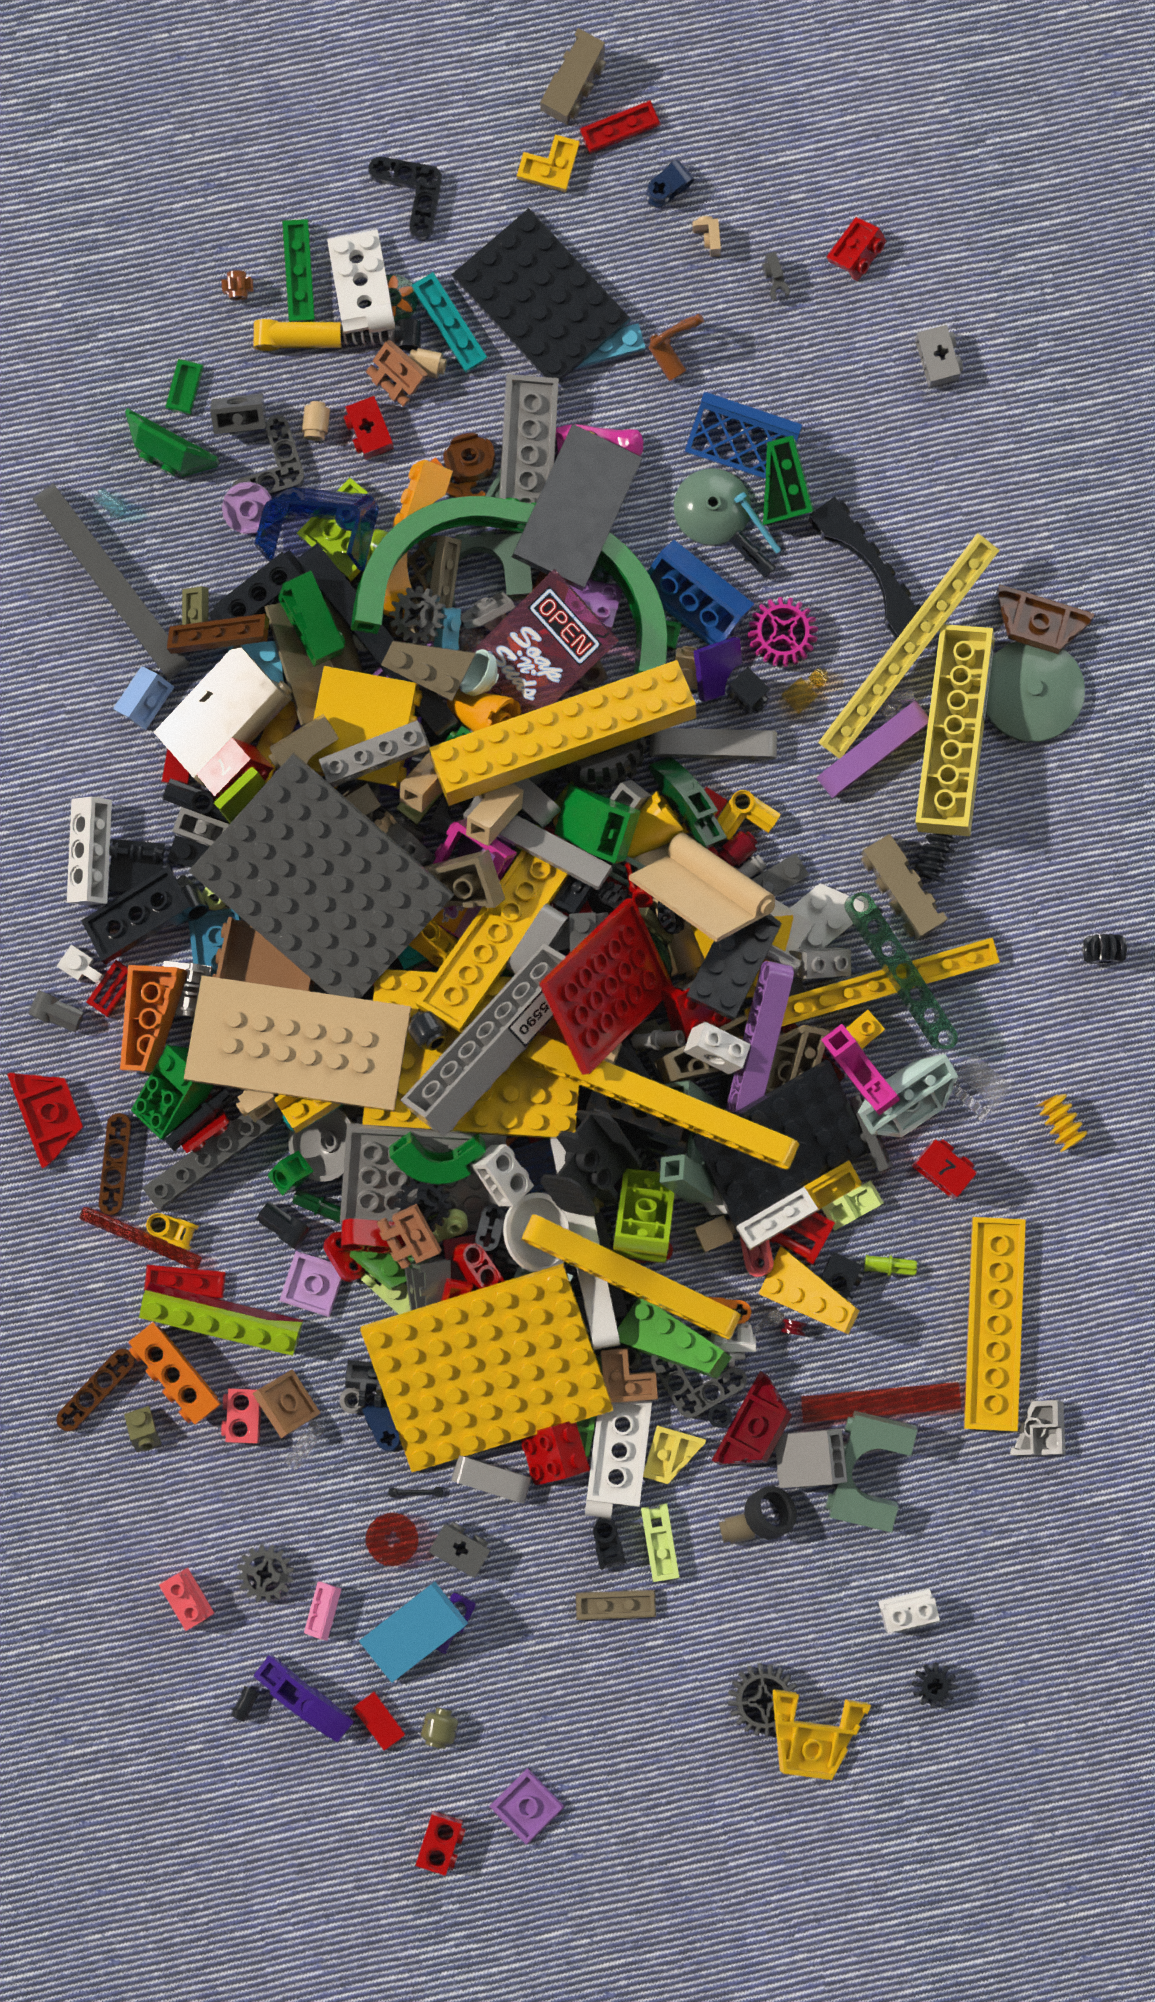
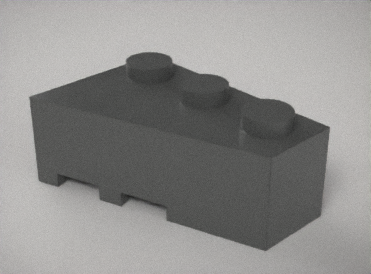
M430 1257L417 1264L415 1260L410 1261L411 1264L405 1268L410 1311L440 1302L446 1278L451 1279L450 1260Z

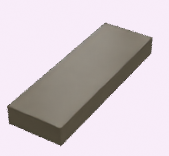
M655 1589L576 1593L577 1620L656 1617Z

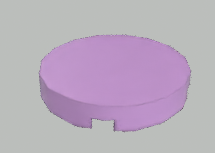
M252 482L238 483L231 487L224 496L222 504L223 518L229 527L242 534L258 533L265 529L272 519L274 512L273 499L269 492L259 484Z

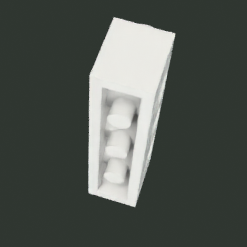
M84 797L75 798L71 801L67 903L80 905L107 904L112 800Z

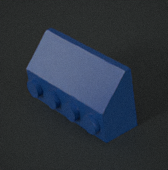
M675 540L671 541L660 551L647 571L657 589L663 609L708 645L728 639L754 605L753 602Z

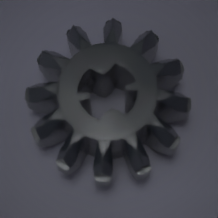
M1095 934L1083 940L1082 954H1084V961L1087 963L1107 965L1121 963L1126 959V938L1119 934Z
M934 1662L932 1671H930L929 1666L923 1664V1669L926 1673L923 1675L920 1671L916 1670L914 1674L921 1679L920 1681H911L912 1686L920 1687L913 1692V1695L915 1697L923 1695L920 1699L922 1705H925L930 1698L929 1704L933 1709L936 1707V1700L939 1701L942 1707L946 1706L943 1697L946 1696L948 1699L953 1700L954 1696L948 1690H957V1685L948 1683L956 1678L955 1675L949 1674L945 1676L949 1669L946 1665L939 1671V1664ZM937 1678L936 1681L939 1684L941 1683V1686L937 1687L935 1692H931L932 1689L928 1687V1683H933V1679Z

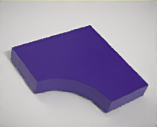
M732 637L693 651L700 701L706 702L725 695L726 682L730 673L735 667L743 663L740 638Z

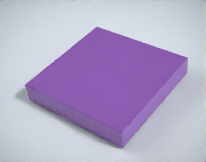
M528 1768L489 1805L526 1845L565 1807Z

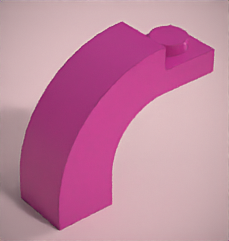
M843 1024L821 1039L848 1078L879 1116L900 1100Z

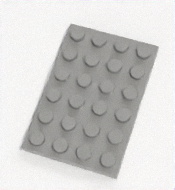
M347 1123L340 1224L345 1219L379 1221L386 1218L387 1221L393 1222V1214L400 1210V1208L394 1207V1203L397 1200H401L395 1195L397 1191L404 1192L401 1187L404 1182L411 1185V1177L400 1170L389 1157V1146L411 1131L426 1149L443 1153L456 1149L475 1136L476 1133L450 1131L443 1137L435 1130ZM480 1134L485 1140L486 1149L491 1145L506 1144L507 1136ZM470 1162L471 1174L461 1180L446 1183L442 1191L443 1193H451L446 1201L452 1202V1207L446 1210L458 1209L463 1211L468 1218V1228L466 1231H477L483 1209L488 1205L497 1203L472 1168V1162ZM418 1189L411 1191L407 1198L415 1197ZM429 1190L434 1197H438L433 1191ZM420 1200L419 1204L422 1205V1209H426L428 1205L424 1203V1200ZM440 1211L432 1212L429 1216L438 1214ZM495 1212L488 1216L490 1218L489 1226L492 1227L495 1220L499 1219Z

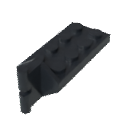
M771 882L765 883L763 888L773 894L774 885ZM771 914L765 915L718 942L714 941L687 993L686 999L734 1021L782 923Z

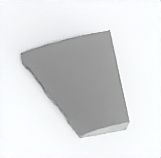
M1059 1400L1032 1401L1027 1411L1028 1417L1020 1427L1019 1432L1021 1433L1016 1445L1011 1448V1456L1066 1455L1064 1402Z

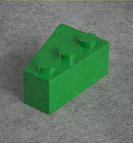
M795 435L767 442L763 525L813 512L814 507Z
M312 571L283 583L278 600L313 666L316 667L341 655L344 650L345 639L333 622V616L326 606Z

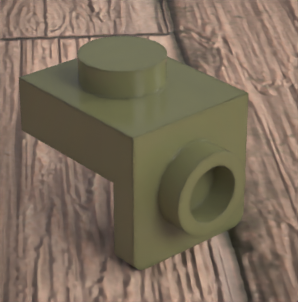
M150 1406L124 1414L130 1441L136 1452L150 1451L162 1444L156 1430Z

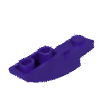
M272 1654L267 1656L253 1675L271 1691L270 1694L305 1722L337 1743L340 1742L355 1722L316 1688H311Z

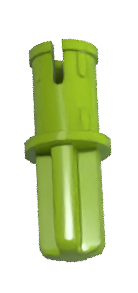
M865 1255L864 1271L887 1273V1276L891 1274L914 1276L917 1272V1261L892 1258V1255H889V1258Z

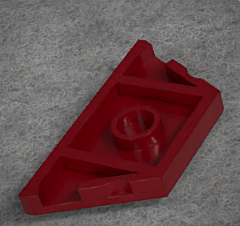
M760 1371L711 1461L719 1465L767 1463L792 1417L767 1374Z

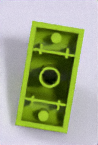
M626 1169L623 1173L613 1252L625 1258L666 1263L674 1192L660 1183V1172Z

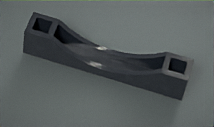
M833 497L809 515L808 520L823 541L837 544L849 550L871 570L883 596L884 624L895 639H897L921 606L919 604L915 605L909 598L911 593L906 585L903 583L899 584L895 579L896 573L888 562L884 564L879 557L881 552L875 543H869L864 537L866 533L862 525L858 521L853 522L848 515L850 510L842 500L838 501L836 497Z

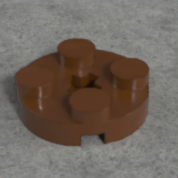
M464 433L450 441V446L447 450L445 448L443 453L445 468L453 471L451 476L454 477V480L457 483L475 482L490 476L494 471L496 455L490 440L487 438L485 440L476 433ZM467 454L476 457L472 461H465Z

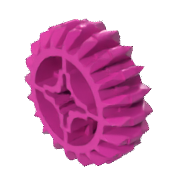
M778 597V605H775L773 600L769 599L767 602L769 609L761 604L759 610L762 614L758 612L752 614V617L757 622H749L748 627L754 629V631L748 632V637L756 639L750 643V647L755 648L759 646L760 648L757 649L755 655L760 656L762 653H765L763 662L767 663L771 657L774 659L773 666L775 667L778 665L779 660H783V667H787L788 659H791L792 663L797 665V655L805 660L807 655L804 650L812 652L814 648L809 643L817 642V637L811 634L818 632V627L809 626L816 619L815 617L806 618L810 613L809 608L800 611L802 602L799 601L796 607L792 606L793 598H789L787 604H783V598ZM787 613L794 616V618L783 621L774 616V614ZM765 620L770 623L769 626L773 630V634L769 636L766 642L761 631ZM799 623H801L804 630V639L800 645L796 642V638L793 635V630ZM777 627L781 630L790 627L787 632L788 636L786 637L784 634H782L781 636L776 637L779 631ZM782 643L788 648H792V650L784 652L774 650L771 647Z

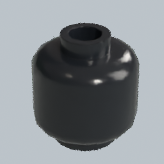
M419 1011L414 1014L408 1027L410 1036L418 1047L423 1050H436L446 1042L447 1026L431 1011Z

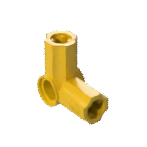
M739 790L731 796L717 821L727 836L726 839L730 840L745 818L769 833L781 814L757 799L749 791ZM738 795H745L749 799V806L746 809H740L736 806L735 799Z

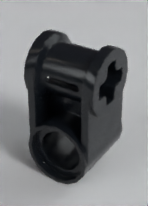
M598 1518L593 1524V1535L600 1570H604L605 1566L617 1563L625 1565L626 1560L615 1522L609 1518ZM601 1523H608L612 1526V1532L608 1536H601L597 1532L598 1526Z

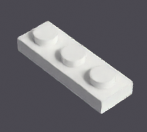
M805 1187L739 1224L736 1229L748 1249L752 1250L817 1212L818 1208Z

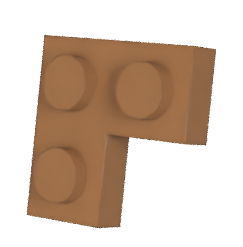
M627 1347L601 1349L603 1379L612 1403L658 1399L655 1371L629 1373Z

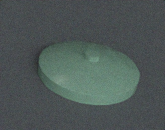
M1017 641L1006 645L993 656L986 709L987 718L997 730L1017 741L1037 743L1059 736L1076 720L1084 702L1085 684L1077 662L1065 649L1056 654Z

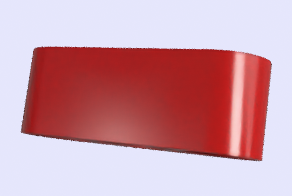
M345 1219L342 1221V1249L391 1254L392 1252L387 1241H384L379 1234L381 1230L377 1224L378 1220ZM388 1221L390 1226L395 1225L394 1222ZM401 1234L397 1235L396 1237L401 1246H406Z
M461 1243L454 1248L452 1253L454 1263L467 1282L473 1283V1291L505 1282L480 1245L476 1243ZM468 1249L471 1251V1259L469 1260V1262L466 1259V1252ZM482 1271L486 1274V1279L483 1283L480 1279Z

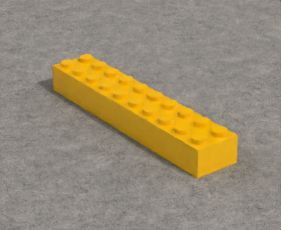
M675 660L429 747L431 762L450 806L695 719L696 703L679 663Z

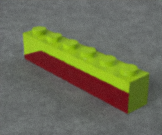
M151 1282L143 1294L139 1314L141 1319L291 1356L294 1355L303 1324L301 1319Z

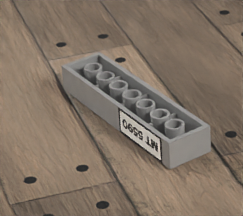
M543 944L407 1092L401 1101L419 1120L444 1137L456 1126V1123L463 1115L473 1108L474 1103L484 1092L491 1088L494 1081L509 1068L514 1059L528 1047V1044L537 1034L544 1030L554 1015L539 983L566 956Z

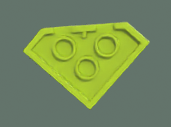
M349 478L297 532L298 536L310 547L316 543L319 544L340 572L350 581L366 567L369 561L370 495L354 480Z

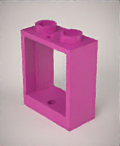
M467 818L455 821L450 825L446 833L448 837L445 843H442L434 854L436 859L433 864L448 860L462 833L467 836ZM467 836L484 849H489V852L495 855L493 863L499 881H501L517 852L496 838L487 846Z

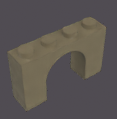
M323 713L270 747L272 754L269 755V758L276 769L280 768L293 753L307 764L314 754L339 738ZM366 781L342 794L364 815L381 806Z

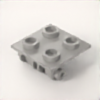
M164 961L163 967H179L188 971L175 1015L195 1017L202 976L211 977L212 966Z

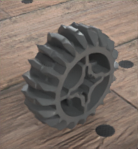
M758 1663V1672L754 1673L753 1668L748 1666L749 1676L746 1677L740 1671L738 1675L743 1681L741 1683L737 1680L732 1681V1684L738 1689L737 1691H728L729 1695L736 1697L735 1700L728 1701V1706H737L730 1714L731 1716L741 1715L737 1719L736 1724L739 1726L746 1721L747 1724L744 1728L746 1732H749L751 1727L754 1726L755 1736H759L760 1728H764L765 1736H770L769 1728L773 1727L776 1733L775 1718L770 1720V1709L774 1705L773 1694L767 1690L765 1678L778 1682L784 1691L790 1692L795 1690L797 1685L796 1683L786 1684L790 1681L791 1676L787 1674L781 1678L780 1676L783 1673L781 1667L774 1674L772 1673L773 1664H768L767 1671H763L762 1663ZM757 1679L758 1688L756 1693L742 1698L747 1685ZM762 1686L766 1696H771L772 1698L766 1702L765 1713L761 1703H756V1700L761 1698ZM749 1705V1707L759 1708L762 1721L749 1717L742 1706Z

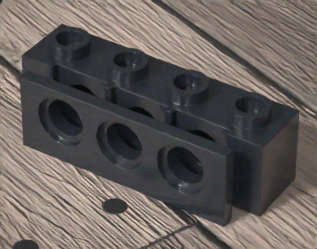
M290 550L285 553L281 552L213 606L214 609L208 615L214 621L237 618L234 614L239 609L246 610L244 616L266 614L265 606L280 603L278 598L282 585L275 584L277 578L285 577L287 581H290L305 574V571L301 568L296 560L297 558ZM259 593L267 594L266 598L262 601L254 600L255 596Z
M594 1090L591 1092L585 1110L611 1116L617 1122L630 1144L668 1157L683 1155L691 1132L688 1129Z

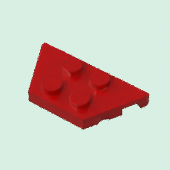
M8 1073V1079L41 1168H47L84 1128L67 1080L61 1077Z

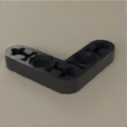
M387 157L373 158L368 166L369 175L372 180L378 183L416 189L409 229L411 236L415 240H427L433 232L442 186L440 170L431 165ZM379 164H382L385 170L392 171L391 166H395L394 178H390L391 174L387 171H382L381 175H377L374 168H378ZM401 169H410L413 173L412 177L409 180H401L398 177ZM417 170L420 171L421 177H429V174L432 173L437 180H433L432 184H427V179L419 177V183H417ZM428 197L433 201V205L430 209H421L418 205L419 200ZM420 215L425 216L424 224L425 228L428 229L423 230L419 234L417 228L414 227L420 225Z

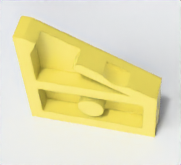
M657 1425L643 1477L669 1484L698 1450L703 1447L706 1439Z

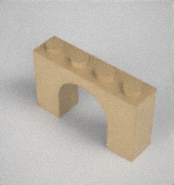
M430 752L400 783V802L420 812H423L432 800L443 792L431 762ZM509 784L478 795L482 801L467 817L466 835L489 846L522 809L524 790L514 784Z

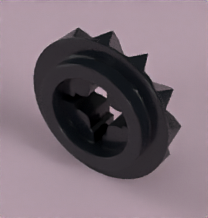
M658 902V918L664 930L671 935L678 934L681 930H684V922L686 920L661 902Z

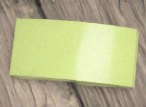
M870 1180L822 1207V1210L829 1220L835 1222L833 1226L835 1231L882 1205L884 1202Z

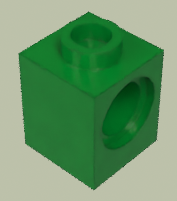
M298 1150L280 1160L267 1176L281 1195L284 1196L301 1186L314 1171Z

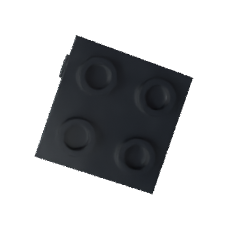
M113 839L109 852L111 863L108 891L127 892L163 870L165 843Z

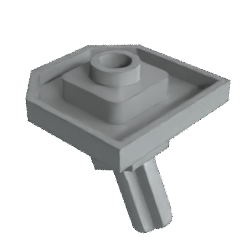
M503 591L490 598L485 597L476 601L474 606L465 611L460 618L462 625L466 629L483 625L496 636L500 635L508 642L507 636H510L511 632L521 633L509 623L505 614L514 609L515 606Z

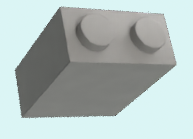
M842 1428L792 1432L781 1435L774 1448L780 1488L847 1482Z

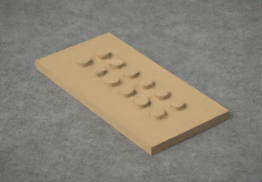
M202 976L184 1080L395 1112L412 1008L405 1005Z

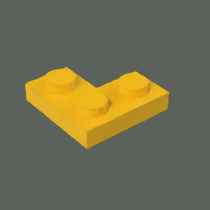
M555 134L548 158L523 152L517 179L566 192L580 141Z

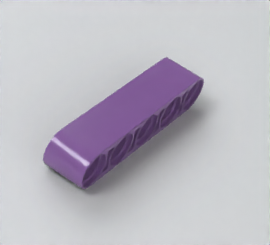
M917 701L912 702L824 770L816 779L833 799L928 725L929 716Z

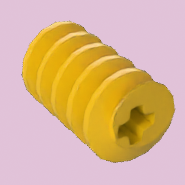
M1057 1094L1035 1106L1044 1107L1039 1114L1040 1117L1049 1116L1048 1120L1044 1123L1045 1126L1054 1125L1050 1135L1059 1134L1055 1144L1064 1143V1147L1060 1152L1083 1141V1138L1088 1134L1087 1131L1078 1132L1082 1122H1073L1077 1113L1067 1112L1072 1107V1104L1062 1103L1067 1097L1066 1094Z

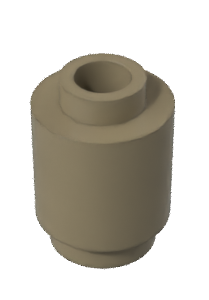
M744 1514L724 1518L725 1521L719 1522L723 1543L730 1542L734 1544L755 1538V1534L748 1526Z

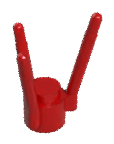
M626 863V873L630 885L629 891L632 892V898H634L637 907H650L653 903V897L629 880V875L633 874L630 863Z

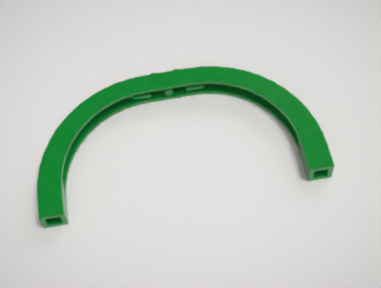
M466 496L433 503L404 518L381 540L365 567L356 592L351 630L373 634L378 633L382 624L384 599L390 574L399 560L417 543L440 531L463 526H486L523 533L536 502L530 504L520 502L516 498L503 499L488 496ZM609 532L597 562L614 578L630 606L636 631V654L633 674L636 675L666 664V618L659 594L648 572L631 550Z

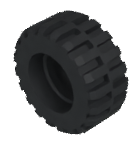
M589 687V691L597 687ZM582 689L574 691V696L585 692ZM567 695V696L564 697L562 700H565V699H568V698H571V697H570L569 695ZM646 736L616 746L606 753L594 754L554 768L556 773H561V778L567 783H570L572 780L577 787L587 786L589 791H597V787H603L604 791L610 790L613 784L619 786L621 782L626 781L625 777L632 778L637 773V767H641L644 761V754L646 753Z

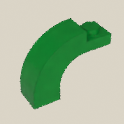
M411 1131L389 1146V1157L400 1170L418 1181L431 1184H446L467 1177L471 1174L470 1162H477L486 1152L485 1140L479 1133L456 1149L443 1153L426 1149Z

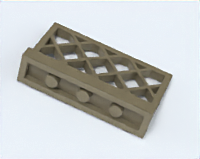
M429 536L417 543L419 549L412 555L409 550L407 552V568L411 565L416 573L409 581L412 587L420 580L424 587V592L427 588L433 590L432 596L437 594L441 597L438 604H445L446 608H452L462 540L447 536ZM434 542H437L436 552L432 557L428 548ZM424 554L428 562L420 569L416 560ZM432 568V579L428 583L424 574ZM415 598L413 602L419 604L422 598ZM434 611L432 612V619H431V621H433V618H434ZM418 615L415 619L420 620V615ZM390 617L389 634L392 637L404 638V634L401 636L396 635L395 632L398 626H391L390 623L395 619ZM416 627L414 630H413V629L410 630V631H412V632H414V633H418V632H419L418 629H417V627ZM429 635L430 641L434 642V636Z

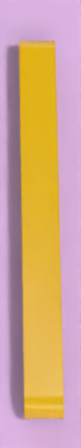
M537 1034L528 1044V1047L521 1052L520 1058L526 1063L777 1167L790 1169L799 1147V1143L788 1136L604 1060L590 1074L582 1075L568 1045L541 1034Z

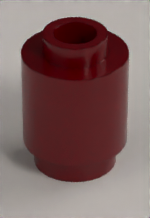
M739 831L722 846L719 854L731 866H740L757 851L755 845L758 842L749 831L746 833Z

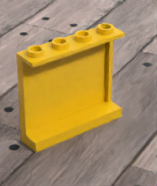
M324 666L313 720L324 713L339 739L314 754L308 760L307 765L316 773H324L319 759L417 721V716H414L415 707L420 706L422 700V691L419 690V685L415 682ZM405 759L356 778V780L393 786L399 789L400 783L407 775V768L404 767Z

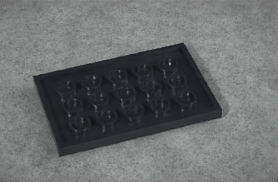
M529 208L451 274L458 285L543 377L559 378L558 383L631 321L624 310Z
M824 1060L733 1113L796 1140L799 1143V1147L790 1169L777 1167L700 1134L692 1137L734 1227L793 1194L848 1160L852 1162L871 1151L868 1144L863 1143L860 1137L862 1130L833 1066L828 1060Z

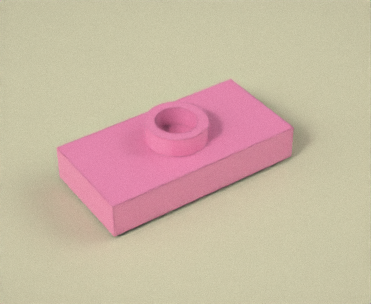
M318 1581L304 1631L305 1634L328 1641L341 1588Z

